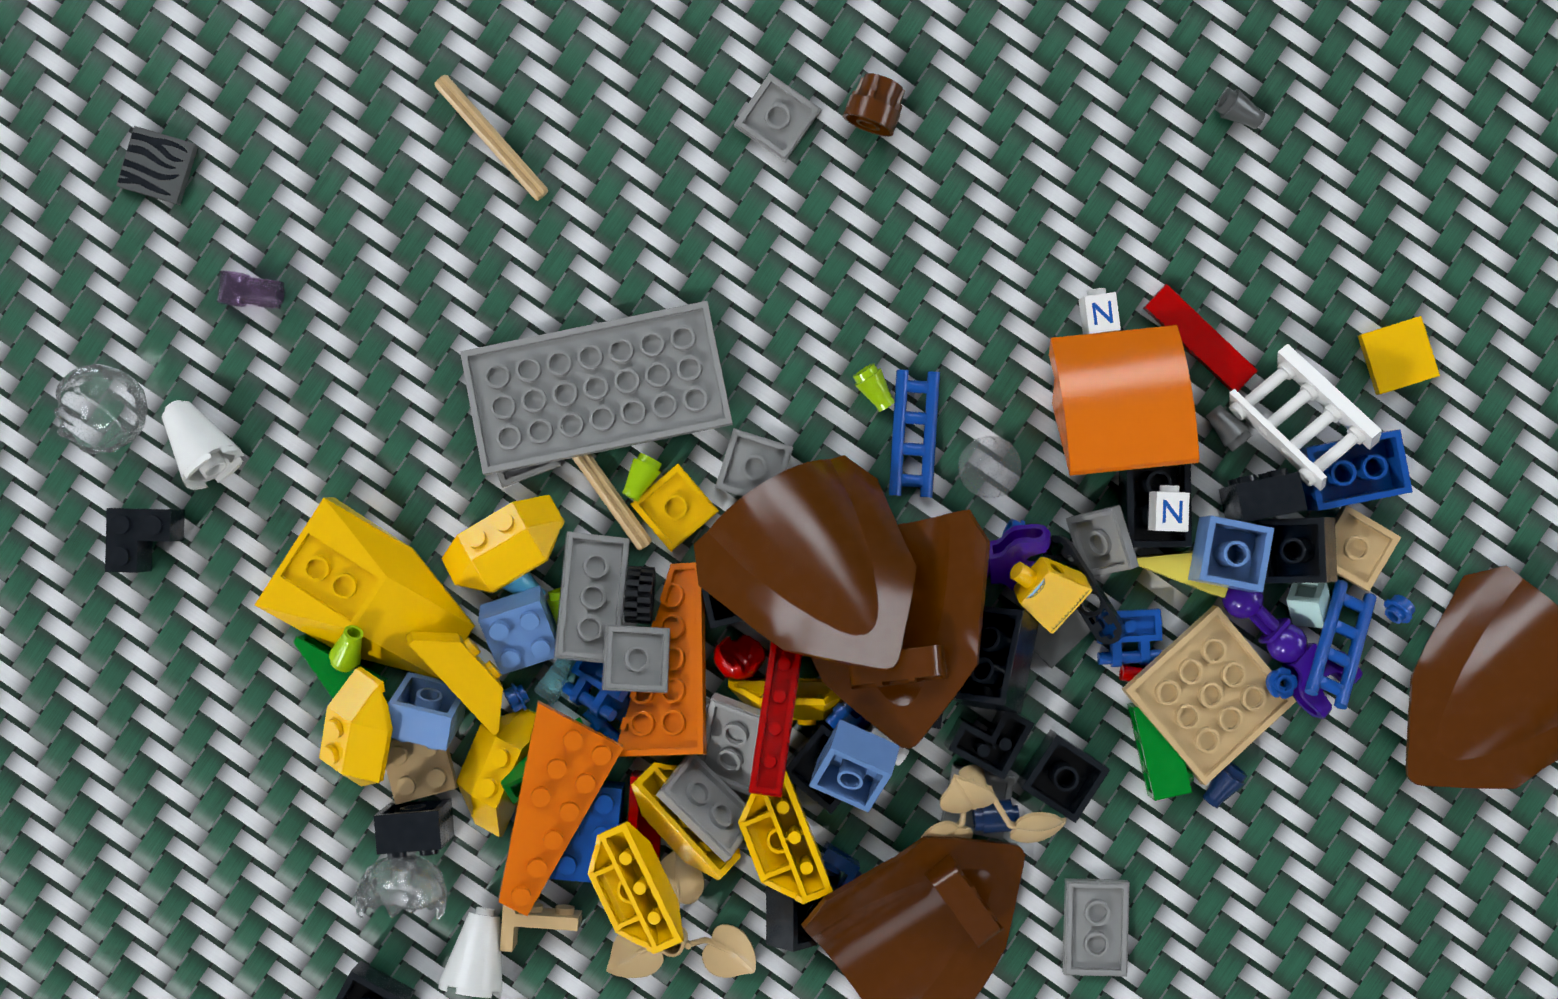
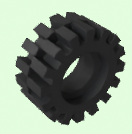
M628 567L624 601L625 623L651 624L656 581L655 567Z

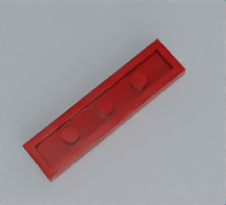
M1167 284L1143 307L1162 327L1177 325L1183 347L1230 391L1235 389L1238 392L1258 371Z

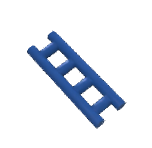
M896 370L889 495L901 496L902 486L920 487V497L933 498L940 372L929 371L927 381L908 380L909 370ZM907 393L926 394L925 412L906 411ZM906 424L924 425L923 444L904 443ZM904 455L922 456L921 475L903 474Z
M1337 580L1316 648L1305 693L1317 696L1319 688L1336 695L1334 706L1345 710L1348 707L1377 597L1374 594L1365 593L1363 600L1357 599L1346 593L1348 588L1346 581ZM1342 606L1359 613L1355 628L1339 621ZM1335 633L1351 640L1347 655L1331 648ZM1327 660L1344 667L1340 683L1323 675Z

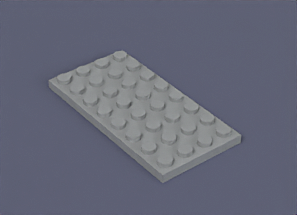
M708 301L460 351L482 473L485 476L733 425Z

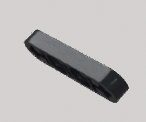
M1052 535L1050 547L1045 553H1042L1043 557L1058 563L1064 562L1059 554L1052 555L1050 551L1054 548L1053 541L1056 544H1063L1064 548L1061 550L1065 559L1072 557L1074 560L1064 565L1079 568L1085 574L1093 590L1090 594L1096 595L1100 600V606L1096 611L1087 610L1084 606V601L1077 607V610L1099 642L1108 645L1118 642L1125 633V625L1072 542L1064 535ZM1106 610L1109 615L1104 616L1103 619L1108 625L1114 623L1117 628L1113 631L1115 637L1113 638L1110 634L1105 636L1102 632L1105 629L1103 621L1099 619L1095 622L1092 617L1098 616Z

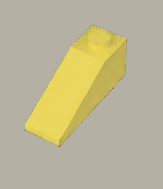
M1193 551L1136 556L1139 567L1222 598L1226 596L1228 590L1226 587L1188 580Z

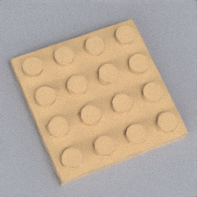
M1214 605L1122 688L1133 704L1142 711L1185 761L1186 767L1193 772V775L1200 784L1205 786L1297 702L1293 696L1282 699L1270 694L1266 687V678L1271 669L1219 606Z

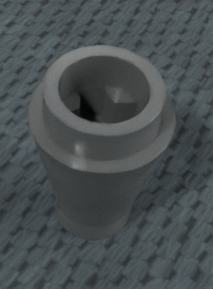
M1228 88L1225 90L1215 107V110L1220 113L1221 118L1247 125L1253 129H1257L1265 118V112L1260 110L1239 89L1232 90Z
M1221 404L1206 416L1224 448L1228 446L1232 452L1253 436L1247 430L1250 427L1225 410Z

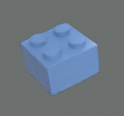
M1212 515L1199 517L1188 580L1246 592H1263L1274 528Z
M541 585L480 605L478 622L497 668L502 675L554 658L557 626Z
M408 672L388 702L393 727L391 738L400 742L424 745L432 750L440 749L447 751L464 720L466 706L442 680Z
M839 720L817 759L809 787L869 812L892 776L900 746L855 725Z

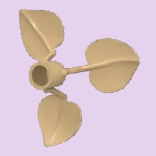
M968 765L959 770V775H953L950 785L940 798L941 809L950 813H960V819L956 823L953 821L936 823L928 828L921 838L923 836L971 839L973 836L972 828L964 826L966 823V813L971 809L984 808L992 803L1007 827L1013 829L1010 832V838L1017 842L1034 843L1050 838L1065 825L1067 820L1066 817L1061 818L1052 813L1033 812L1023 815L1016 822L1011 821L997 799L992 785H987L984 769L977 765Z
M672 851L660 863L678 898L680 909V903L692 904L699 899L703 893L705 881L700 870L685 863L675 851ZM722 924L714 929L712 938L703 937L689 941L688 933L682 926L683 942L656 954L647 951V948L637 945L618 934L612 946L606 971L612 975L624 978L647 977L661 967L664 955L676 957L682 953L684 948L689 950L693 946L706 943L707 945L702 952L705 968L715 976L732 978L743 974H753L756 970V956L749 938L738 927Z

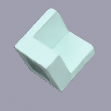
M1292 583L1286 601L1293 625L1315 628L1323 627L1331 599L1327 583Z

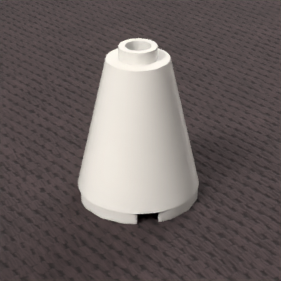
M176 400L165 407L162 420L182 481L187 488L192 490L207 488L208 486L205 482L215 478L217 483H219L241 466L243 460L240 456H244L241 449L191 402Z
M476 907V912L468 913L439 980L438 989L447 992L448 987H455V994L480 998H492L493 994L497 998H501L503 991L502 954L500 951L501 919L500 916L494 915L495 909Z

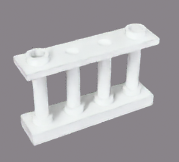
M1287 344L1278 351V370L1246 397H1243L1235 389L1229 392V409L1239 420L1245 419L1298 470L1300 478L1308 486L1314 485L1321 491L1325 488L1327 479L1323 471L1355 444H1364L1370 450L1379 442L1382 430ZM1293 379L1301 386V391L1269 418L1266 419L1254 408L1258 402L1284 380ZM1309 400H1316L1324 407V412L1289 441L1276 429ZM1339 421L1347 429V435L1312 463L1300 449L1329 424Z

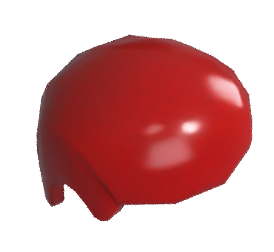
M744 634L737 640H730V636H727L714 650L715 665L729 679L747 680L754 676L765 661V650L758 641Z

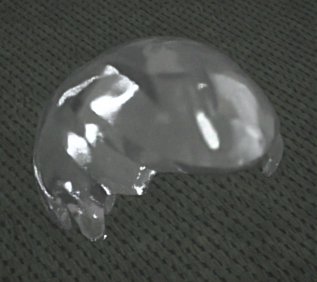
M103 364L79 367L69 372L60 381L56 389V399L59 406L54 409V414L60 421L57 434L78 444L79 449L89 454L115 452L132 442L144 428L148 411L145 392L134 378L119 369Z
M407 854V856L401 858L386 857L380 859L367 868L358 883L355 895L356 914L363 919V914L366 913L368 907L377 909L384 905L390 917L393 918L402 909L413 913L423 908L431 911L436 907V921H438L445 913L448 897L444 876L436 865L417 855Z

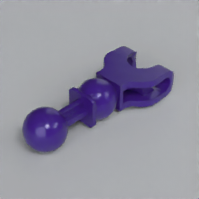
M1040 524L1017 525L1008 529L1001 538L990 541L987 578L990 576L991 584L1002 583L1013 590L1017 582L1010 578L1011 569L1018 562H1022L1031 568L1036 561H1028L1027 559L1030 556L1045 553L1049 549L1051 544L1050 531Z
M1228 588L1225 598H1222L1225 610L1236 618H1249L1263 632L1258 638V642L1260 644L1266 643V648L1271 657L1284 663L1282 667L1290 669L1291 674L1297 677L1298 685L1293 690L1294 694L1292 695L1297 701L1296 703L1312 717L1325 719L1332 710V704L1325 696L1323 689L1319 688L1317 696L1305 693L1317 645L1315 643H1307V637L1303 630L1290 624L1291 620L1289 618L1276 619L1263 606V592H1246ZM1327 660L1323 675L1326 677L1331 675L1340 682L1344 667ZM1359 667L1356 673L1354 684H1356L1363 675V672Z

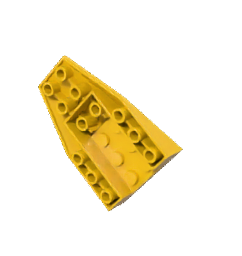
M324 497L254 605L331 648L343 634L345 627L349 625L358 626L363 631L361 659L437 679L440 678L408 645L406 635L411 631L458 633L465 641L475 627L474 623L412 547L334 497Z

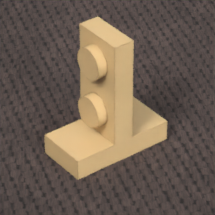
M535 902L528 916H525L503 905L500 951L513 952L518 942L519 927L578 931L582 923V910H575L574 906L566 904L557 905L556 908H543L542 903Z

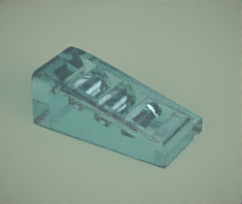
M557 659L536 685L534 691L554 705L560 698L563 686L567 681L575 660Z

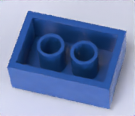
M1401 429L1381 432L1379 442L1370 450L1364 444H1355L1323 471L1327 479L1325 488L1321 491L1314 485L1308 486L1301 480L1307 511H1320L1413 492ZM1340 440L1302 447L1300 451L1314 463Z
M604 781L552 872L550 879L592 883L588 876V870L596 845V838L599 833L622 823L625 782Z

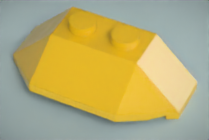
M550 495L514 501L457 534L441 559L456 586L495 593L548 561L557 541L559 531L562 529L565 521Z
M411 631L407 634L408 645L491 734L495 736L499 732L503 687L499 680L502 674L490 660L485 664L478 656L481 651L470 638L464 641L458 633Z
M360 666L353 671L327 706L319 759L362 787L380 783L384 780L393 727L389 707L383 695V692H385L384 682Z
M766 678L728 679V687L743 703L761 709ZM799 678L793 720H797L798 725H816V720H824L833 711L832 708L843 700L829 689L821 678Z
M521 709L515 713L512 712L501 716L499 732L495 736L483 724H480L456 780L474 823L498 837H503L517 803H512L503 789L501 781L528 754L536 715L535 712L529 709L526 711Z
M652 763L631 784L641 815L685 863L716 880H720L741 858L740 848H737L731 859L726 862L716 855L656 796L677 765Z
M786 770L782 798L750 794L738 824L761 883L795 899L801 904H805L833 892L800 799Z
M628 821L599 833L596 838L588 876L615 933L637 945L647 948L646 950L653 954L683 942L684 936L678 898L651 842Z

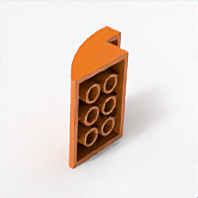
M1177 325L1050 338L1049 358L1055 378L1052 407L1070 476L1199 463L1198 432L1192 386Z

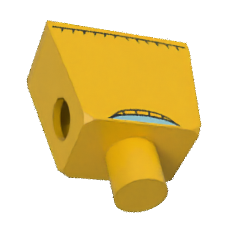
M1040 557L1031 568L1022 562H1018L1010 571V578L1017 582L1013 590L1019 603L1052 634L1093 591L1085 574L1047 557Z

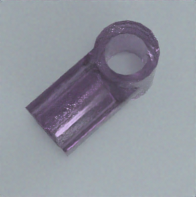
M221 271L217 303L239 307L253 305L281 309L285 298L283 282L253 278L248 274Z

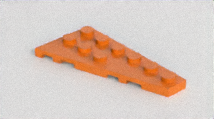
M696 562L670 564L660 597V607L656 620L652 622L651 626L655 628H670L668 693H630L629 697L631 700L628 710L619 728L621 732L618 743L624 747L619 757L707 754L705 602L701 587L698 585Z
M539 700L499 893V903L525 916H528L624 748L622 744Z

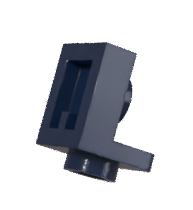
M828 841L825 843L820 851L825 867L836 874H839L840 871L844 872L837 884L838 888L862 874L859 871V860Z

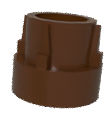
M866 73L864 78L861 77L856 91L853 90L852 95H850L843 118L853 126L872 134L892 136L900 118L903 107L901 103L905 90L899 83L890 78L874 73Z

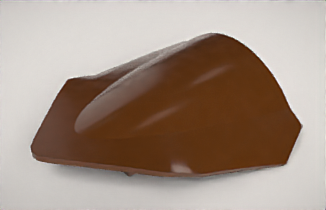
M845 455L832 459L806 462L766 480L728 508L711 528L694 543L698 585L782 650L879 671L891 670L898 664L917 566L903 539L878 479Z
M962 510L929 519L897 524L917 568L898 664L893 669L879 671L811 657L823 683L901 748L910 749L915 747L924 738L979 664L990 540L971 510Z
M1506 565L1463 576L1446 610L1420 654L1410 678L1405 768L1408 779L1414 784L1421 786L1517 789L1542 769L1558 760V605Z
M923 836L893 858L824 896L801 925L811 938L829 955L861 999H975L990 978L1006 948L1024 867L1025 854L1019 845L1010 842Z

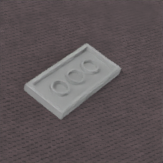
M567 531L554 658L603 663L605 626H622L630 538Z

